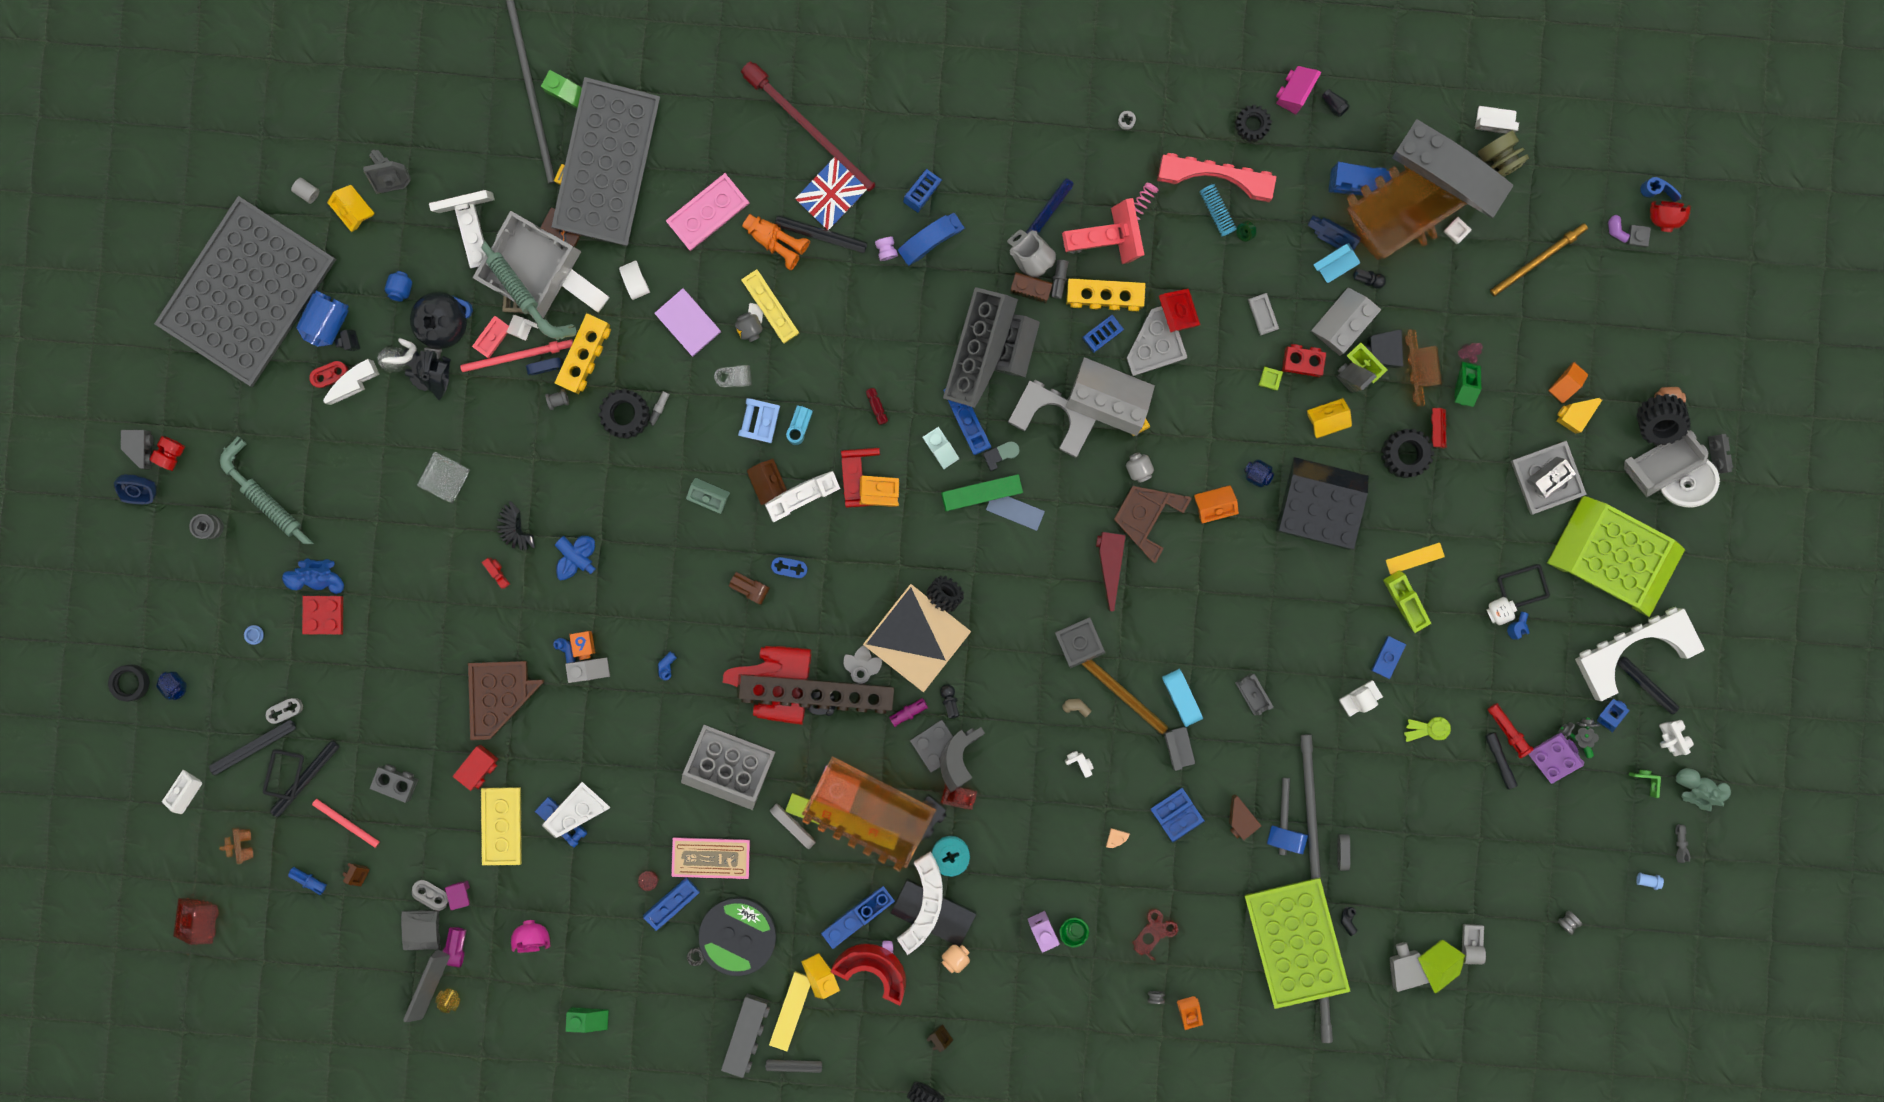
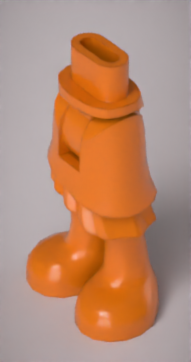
M749 214L742 225L743 228L748 230V234L752 235L767 251L770 250L771 254L775 251L785 259L786 268L790 271L794 269L799 261L797 253L802 255L810 244V240L807 238L795 239L781 231V227H778L777 224L761 219L759 216L756 218ZM778 239L792 247L797 253L779 244Z

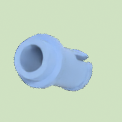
M1638 873L1636 883L1637 885L1653 887L1654 890L1662 889L1664 880L1660 875L1652 876Z

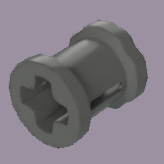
M561 389V392L551 395L549 393L545 394L550 410H554L555 407L564 404L566 406L570 405L565 389Z

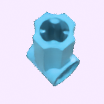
M797 405L790 427L786 433L787 439L791 444L799 445L803 442L813 413L812 410ZM793 431H798L801 433L799 439L793 440L790 438V434Z

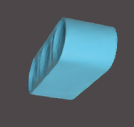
M1178 669L1163 676L1162 679L1184 726L1187 727L1202 720V714L1181 670Z

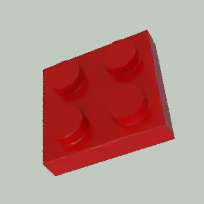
M1189 289L1164 293L1159 296L1170 333L1200 325Z
M303 596L302 634H343V596Z

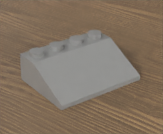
M1084 357L1065 408L1137 436L1147 416L1155 385Z
M703 725L682 774L681 783L753 810L775 752Z

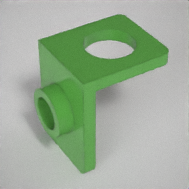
M1639 770V773L1629 772V776L1651 778L1650 796L1659 798L1661 776L1651 774L1652 771Z

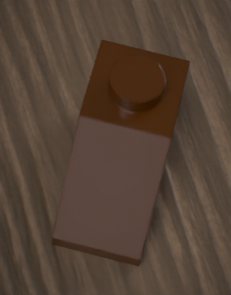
M1234 794L1231 799L1229 824L1232 828L1230 831L1237 839L1240 837L1242 840H1245L1258 830L1261 824L1240 798Z

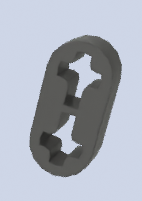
M1338 834L1337 864L1339 871L1350 870L1349 834Z

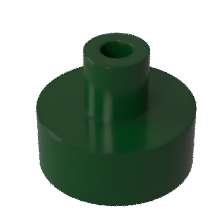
M1249 221L1239 224L1236 229L1237 236L1244 242L1252 240L1256 236V226Z

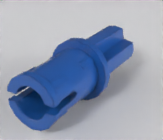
M295 867L288 874L291 879L302 884L303 888L306 887L318 895H321L327 884L312 877V874L307 875Z

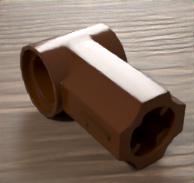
M738 572L734 574L729 584V587L746 595L748 599L760 605L770 587L756 580L753 581Z

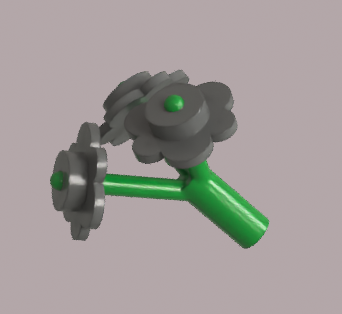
M1589 717L1582 718V721L1576 722V724L1585 726V728H1580L1577 735L1572 733L1575 724L1571 722L1564 724L1559 729V733L1561 732L1565 738L1570 736L1576 740L1579 747L1584 749L1586 757L1592 758L1594 756L1592 747H1594V743L1598 742L1599 736L1590 727L1600 726V724L1594 722V719Z

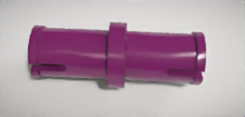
M921 698L909 706H903L904 709L889 716L894 727H897V725L908 719L912 720L915 715L928 709L925 700Z

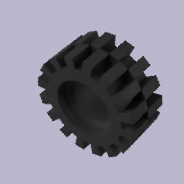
M1247 106L1237 116L1235 129L1238 130L1237 134L1242 136L1241 139H1247V142H1257L1259 139H1263L1270 130L1271 116L1266 113V109H1262V106ZM1249 117H1257L1260 120V128L1250 130L1246 125V120Z
M947 576L935 578L928 587L926 594L928 595V600L931 599L930 603L936 605L935 608L938 609L940 607V611L943 612L944 610L946 612H953L964 599V592L961 591V586H957V582H952V578L948 580Z
M916 1081L907 1095L911 1102H944L945 1100L944 1096L940 1095L935 1089Z

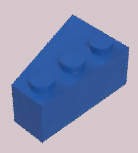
M1337 162L1331 169L1329 192L1386 198L1390 195L1392 172L1386 171V168H1369L1362 165Z

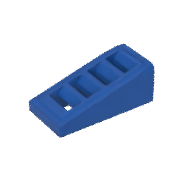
M926 169L904 196L903 202L918 213L942 179ZM927 178V179H929L931 182H933L934 184L931 185V184H929L927 181H925L924 179ZM922 184L923 186H925V187L928 188L929 190H928V191L925 190V189L922 188L920 185ZM916 190L920 192L922 195H924V197H921L919 194H917Z
M1111 315L1083 336L1082 339L1091 351L1095 353L1124 329L1116 318ZM1110 321L1117 329L1115 332L1108 325ZM1103 326H1105L1107 330L1110 332V336H1108L1102 329ZM1098 330L1105 338L1103 341L1096 333ZM1092 335L1099 342L1098 345H1096L1094 341L1091 339Z

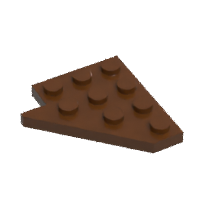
M527 661L468 663L470 740L492 739L544 683V680H528Z

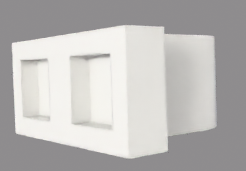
M1371 680L1342 697L1339 701L1350 717L1359 711L1365 713L1378 705L1377 700L1383 696L1374 681Z

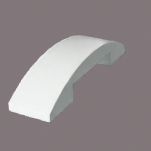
M572 269L562 285L598 313L610 298Z
M833 471L785 491L770 500L765 506L772 522H775L789 515L791 511L821 496L825 497L839 490L840 487Z

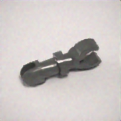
M1678 824L1675 828L1678 837L1676 846L1679 848L1676 855L1677 862H1690V853L1686 847L1688 846L1685 836L1687 834L1685 825Z

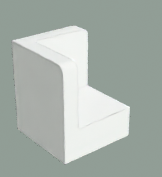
M513 315L506 333L526 341L531 327L537 329L538 327L534 322Z

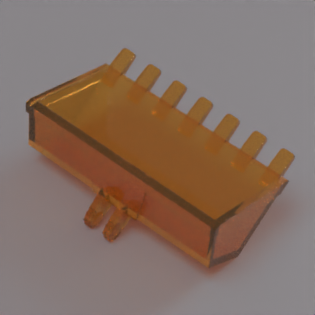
M1393 166L1389 169L1391 180L1385 183L1381 175L1375 178L1378 187L1376 190L1371 192L1369 186L1364 185L1361 187L1364 197L1357 201L1354 194L1349 195L1347 200L1350 207L1347 208V211L1351 216L1358 236L1361 237L1360 241L1379 260L1386 258L1416 237L1422 246L1427 245L1424 232L1428 231V235L1432 239H1436L1437 232L1434 226L1467 205V203L1406 166V170L1400 174L1398 169Z
M832 756L802 813L804 815L802 822L810 824L814 820L819 823L817 828L819 831L825 832L829 828L835 831L832 837L840 840L843 835L850 839L848 846L855 848L858 843L865 847L863 850L864 854L870 856L872 851L880 855L879 862L885 864L887 859L895 862L893 869L900 872L902 867H908L936 809Z

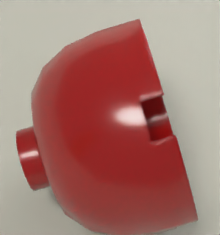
M1656 201L1651 202V221L1656 226L1661 227V231L1673 232L1674 228H1680L1688 221L1691 211L1690 205L1684 208V203L1661 201L1662 205H1656Z

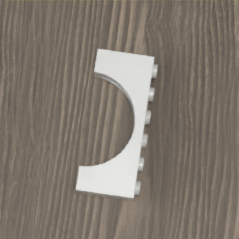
M1670 608L1665 611V615L1661 617L1659 615L1648 619L1649 623L1645 625L1638 624L1632 627V631L1629 633H1619L1614 636V640L1610 642L1603 641L1596 645V649L1592 651L1588 649L1579 653L1580 657L1575 660L1594 699L1603 701L1618 693L1615 684L1617 661L1622 652L1637 640L1648 637L1661 639L1671 645L1680 658L1685 659L1704 651L1705 649L1685 609Z

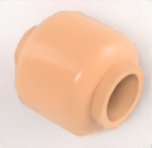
M955 944L951 945L943 953V961L941 963L950 973H960L970 963V959L967 956L970 952L963 945L960 947Z

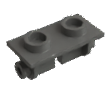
M1726 434L1708 437L1712 464L1716 467L1718 474L1732 472V468H1734L1731 454L1727 455L1726 451H1730L1729 437Z

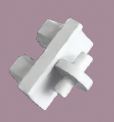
M1682 720L1665 722L1659 725L1664 739L1660 743L1661 748L1668 747L1674 756L1691 753L1689 749L1694 744L1689 736H1682L1681 731L1685 729Z

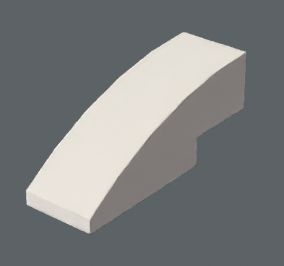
M367 359L347 371L329 390L323 400L324 403L332 405L365 390L362 382L380 375L374 361Z

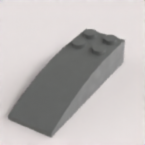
M1416 119L1392 157L1492 219L1514 186L1468 150Z
M975 287L943 399L975 408L1001 356L1018 299Z

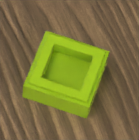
M1264 367L1258 386L1277 391L1283 372Z

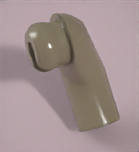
M1068 699L1062 706L1065 712L1069 713L1070 711L1078 710L1084 717H1087L1092 712L1080 699Z

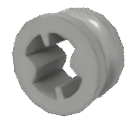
M1124 111L1120 114L1118 124L1122 129L1129 130L1134 126L1136 121L1134 113ZM1124 116H1127L1128 119H1132L1129 125H1127L1126 122H1122V120H1124Z

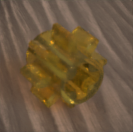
M446 989L445 992L440 990L435 1003H438L437 1008L444 1013H450L451 1009L456 1011L460 1004L459 994L452 989Z

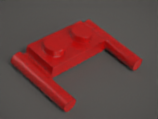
M880 448L841 451L845 507L874 506L860 505L861 457L880 455Z

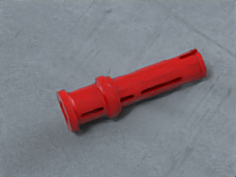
M1498 703L1487 709L1506 734L1509 745H1512L1517 751L1519 759L1534 750L1523 738V733L1515 729Z

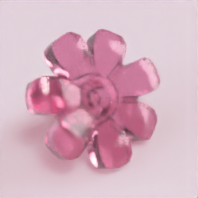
M1472 343L1470 346L1465 344L1458 354L1461 359L1469 357L1470 362L1475 363L1478 361L1477 355L1482 353L1481 349H1483L1481 343Z

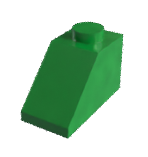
M1462 362L1455 387V403L1474 407L1481 392V366Z
M571 1007L566 1014L565 1032L587 1033L607 1030L609 1010Z

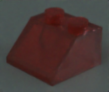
M178 898L173 936L190 945L212 944L216 934L217 905L208 901Z

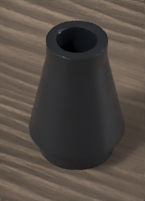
M1330 89L1321 97L1332 113L1338 117H1341L1350 107L1347 100Z

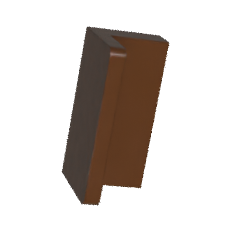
M774 459L761 462L747 470L761 505L768 503L787 491Z

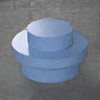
M249 626L244 632V638L249 644H259L264 638V632L259 626Z

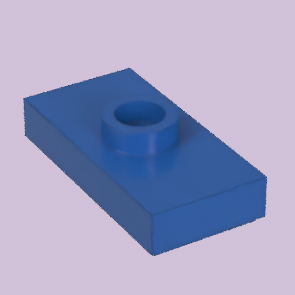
M1387 636L1371 671L1390 679L1406 644Z

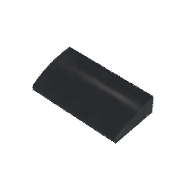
M907 878L891 914L913 924L921 910L923 886ZM943 896L940 914L931 933L960 947L976 916V912Z

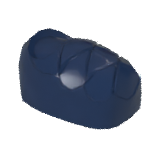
M124 474L117 477L114 482V489L122 502L150 504L155 499L157 488L155 482L150 479Z

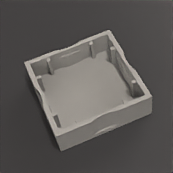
M512 211L508 214L491 247L494 253L500 252L529 293L537 301L538 306L536 310L542 318L546 315L581 253L580 250L544 231ZM485 255L473 278L515 302L487 265L486 260L488 257Z

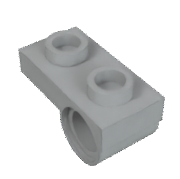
M1463 924L1462 953L1466 955L1463 964L1483 965L1485 963L1486 951L1483 946V925Z

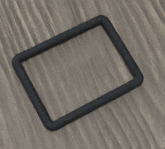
M1536 564L1500 575L1498 583L1502 596L1507 598L1502 583L1503 578L1538 568L1546 595L1516 603L1515 607L1548 598L1550 593L1541 565Z
M277 749L273 750L263 787V794L293 800L304 756ZM276 753L300 758L291 796L267 791Z

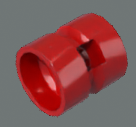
M161 436L157 444L158 450L153 451L149 460L165 469L173 471L178 462L176 458L182 455L185 446L171 438Z

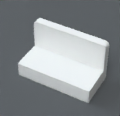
M1479 106L1475 129L1505 134L1512 130L1517 132L1519 123L1515 122L1516 111Z

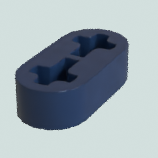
M552 358L526 365L528 376L561 369L563 364L561 358Z

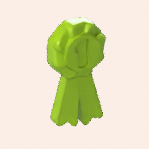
M1434 717L1428 724L1408 719L1409 724L1406 728L1416 730L1405 732L1404 735L1407 737L1406 742L1427 735L1434 740H1444L1450 735L1451 726L1443 717Z

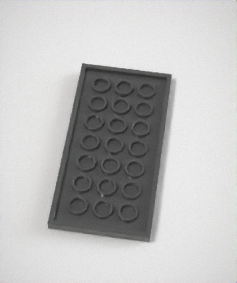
M584 77L551 228L623 246L628 245L660 96Z

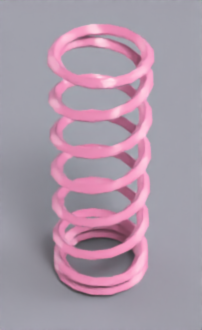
M1148 182L1143 186L1144 191L1140 192L1141 197L1136 198L1138 203H1134L1145 209L1147 207L1141 204L1138 199L1145 200L1148 203L1151 202L1143 197L1141 193L1148 194L1154 198V195L1150 194L1145 187L1153 193L1158 191L1157 187ZM1135 207V210H1136L1137 212H1139V213L1142 214V215L1144 214L1143 212H1141L1140 210H1138V209Z

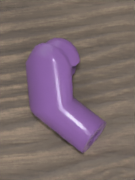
M1613 215L1608 221L1609 233L1611 236L1626 243L1630 235L1622 230L1620 216Z

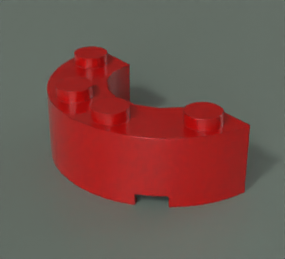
M859 944L846 949L837 957L830 971L831 973L848 981L857 972H872L883 982V998L899 1006L901 1005L906 989V975L902 964L893 953L878 945Z

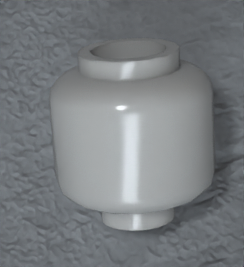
M1138 452L1129 457L1130 460L1126 463V468L1132 480L1143 482L1152 477L1151 474L1154 472V467L1148 455H1141Z

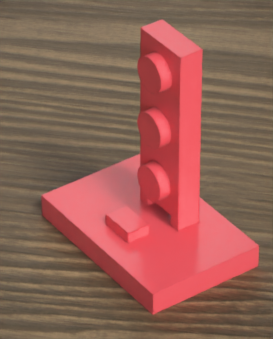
M1133 198L1125 199L1111 208L1114 221L1112 225L1064 231L1062 236L1065 251L1118 244L1122 264L1130 263L1144 256Z

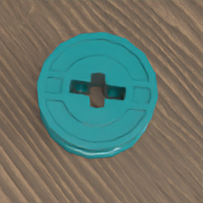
M956 836L942 837L935 843L932 849V855L936 860L940 873L944 876L952 877L959 875L965 871L969 864L970 853L968 846L962 839ZM948 852H950L951 854H954L956 852L959 853L954 855V860H951L950 858L943 860V858L947 857Z

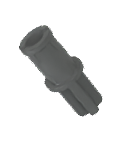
M1057 260L1055 276L1052 277L1054 282L1051 297L1056 299L1062 298L1064 284L1067 282L1066 274L1069 262L1066 260Z

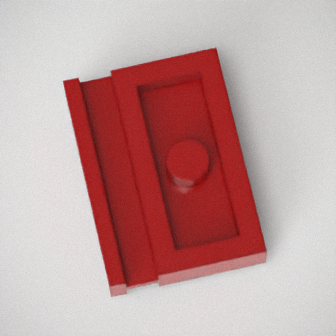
M1432 408L1433 447L1447 448L1446 410Z

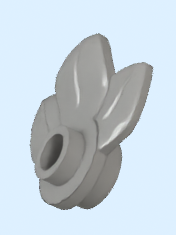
M865 646L860 647L854 656L845 655L844 657L845 669L851 673L852 680L858 684L867 682L871 675L878 673L882 665V659L879 657L871 658L870 651ZM860 670L864 672V677L862 678L857 676V672Z

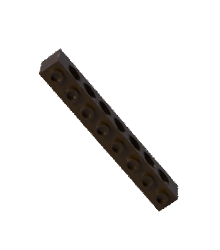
M739 674L737 698L741 699V702L753 703V700H761L760 704L772 705V701L780 702L782 706H791L792 703H799V707L810 708L811 704L818 705L820 709H830V706H837V710L848 711L849 707L856 708L858 712H867L868 709H875V713L886 714V710L892 711L894 687L747 674ZM758 684L762 685V693L755 695L753 688ZM776 686H780L782 689V693L779 696L773 695V689ZM800 688V696L793 698V689ZM818 689L820 696L817 699H812L811 692ZM833 691H838V699L832 701L830 694ZM856 692L858 695L857 700L850 702V694ZM871 694H875L877 698L873 704L868 702V697Z

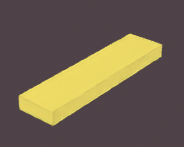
M757 269L741 279L783 344L800 334Z
M794 972L769 1044L770 1046L788 1051L810 988L807 975Z

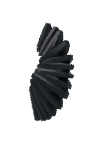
M509 501L510 507L504 505L505 509L502 508L503 512L499 513L504 518H498L497 520L505 523V525L497 526V529H501L498 533H504L500 536L504 537L502 541L507 540L505 544L508 545L513 540L512 548L514 549L517 543L520 550H523V547L525 550H528V544L535 548L534 536L526 533L523 534L521 531L520 510Z

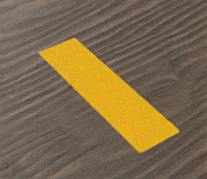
M1437 543L1388 559L1386 563L1390 574H1394L1399 570L1403 571L1445 556L1441 544Z

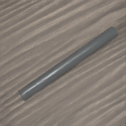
M1282 778L1280 828L1288 830L1290 778ZM1279 848V855H1287V850Z

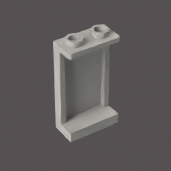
M1687 430V435L1682 436V439L1676 440L1675 443L1660 444L1636 459H1633L1631 456L1625 460L1624 470L1646 497L1707 462L1708 450L1704 445L1699 444L1691 430Z

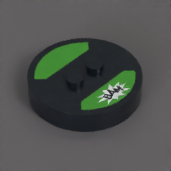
M742 896L726 898L715 904L705 915L699 930V945L706 961L717 971L731 976L748 975L763 967L771 957L777 941L776 924L768 909L760 902Z

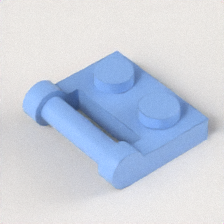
M747 398L742 429L739 430L738 436L772 443L780 406ZM756 406L760 408L754 433L749 432L754 407Z

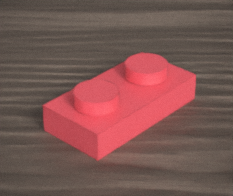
M494 316L472 347L487 358H490L507 335L506 332L509 325Z

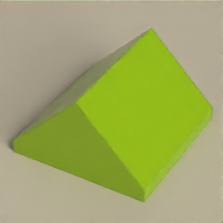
M1440 940L1418 957L1434 993L1439 992L1460 975L1466 956L1444 940Z

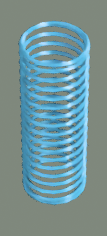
M1212 184L1202 189L1199 193L1204 198V203H1207L1206 206L1211 211L1210 214H1212L1211 217L1216 222L1215 225H1217L1218 230H1221L1219 233H1222L1221 236H1225L1237 228L1233 226L1223 231L1234 225V223L1222 228L1233 222V220L1223 224L1232 219L1228 218L1230 215L1218 220L1229 212L1217 217L1228 210L1226 209L1216 214L1226 208L1223 207L1215 211L1225 205H1220L1224 202L1221 201L1222 198L1209 204L1221 197L1218 196L1208 201L1219 195L1217 193L1207 198L1218 192V190L1214 191L1217 188H1213L1215 184Z

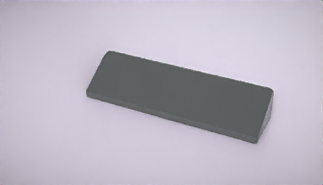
M436 950L431 955L405 1014L404 1022L417 1021L424 1018L450 958L449 954Z

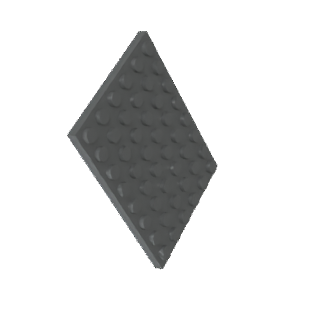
M238 196L154 324L250 387H253L336 259Z

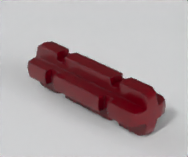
M868 389L866 394L868 399L870 398L869 402L874 414L877 416L878 424L887 423L888 419L886 414L883 413L884 409L879 397H877L876 389Z

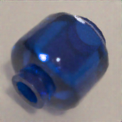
M1259 459L1253 463L1249 462L1244 471L1247 473L1246 480L1260 488L1268 486L1275 474L1271 465Z
M164 672L159 676L156 687L167 700H177L185 694L187 684L177 672Z

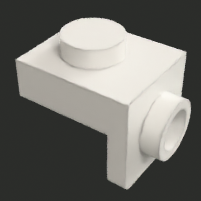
M1075 751L1067 755L1068 759L1064 760L1066 765L1078 761L1085 778L1092 775L1091 770L1094 769L1089 758L1085 759L1082 752L1078 753Z

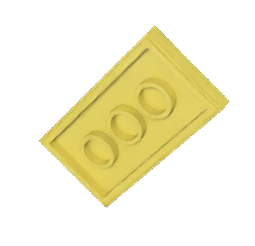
M521 787L481 788L482 865L522 864Z

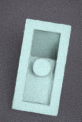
M939 427L922 437L943 469L959 460L958 455Z

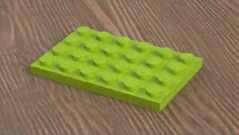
M1320 877L1245 895L1275 1009L1351 992Z

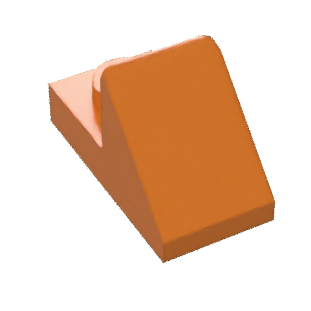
M1195 996L1177 1001L1185 1030L1203 1025L1200 1005Z

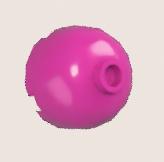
M534 920L524 921L523 925L518 926L511 936V949L513 952L515 949L518 950V953L540 951L539 947L545 946V949L550 947L547 929L541 924H536Z

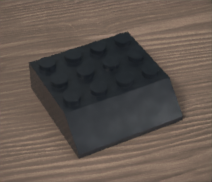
M1294 457L1276 532L1354 550L1368 495V475Z

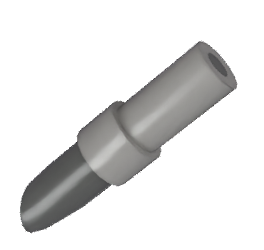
M665 391L662 392L658 402L655 404L649 419L652 427L660 414H662L664 405L670 395Z

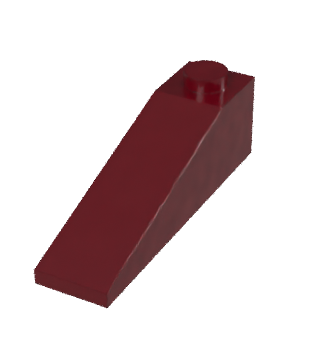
M1101 532V536H1097L1096 547H1099L1109 611H1114L1126 535Z

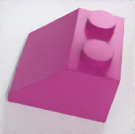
M1297 66L1295 71L1290 70L1285 79L1288 81L1286 87L1282 86L1276 95L1279 98L1276 104L1297 114L1304 105L1321 72Z

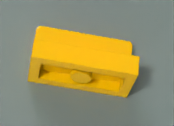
M352 185L334 191L327 202L351 232L357 230L363 220L374 215L372 209Z
M1343 398L1307 410L1316 438L1352 426L1351 412Z

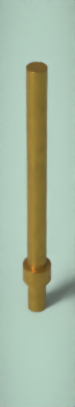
M1583 223L1575 230L1564 234L1561 240L1490 290V293L1495 297L1565 245L1572 244L1579 235L1588 230L1587 225Z

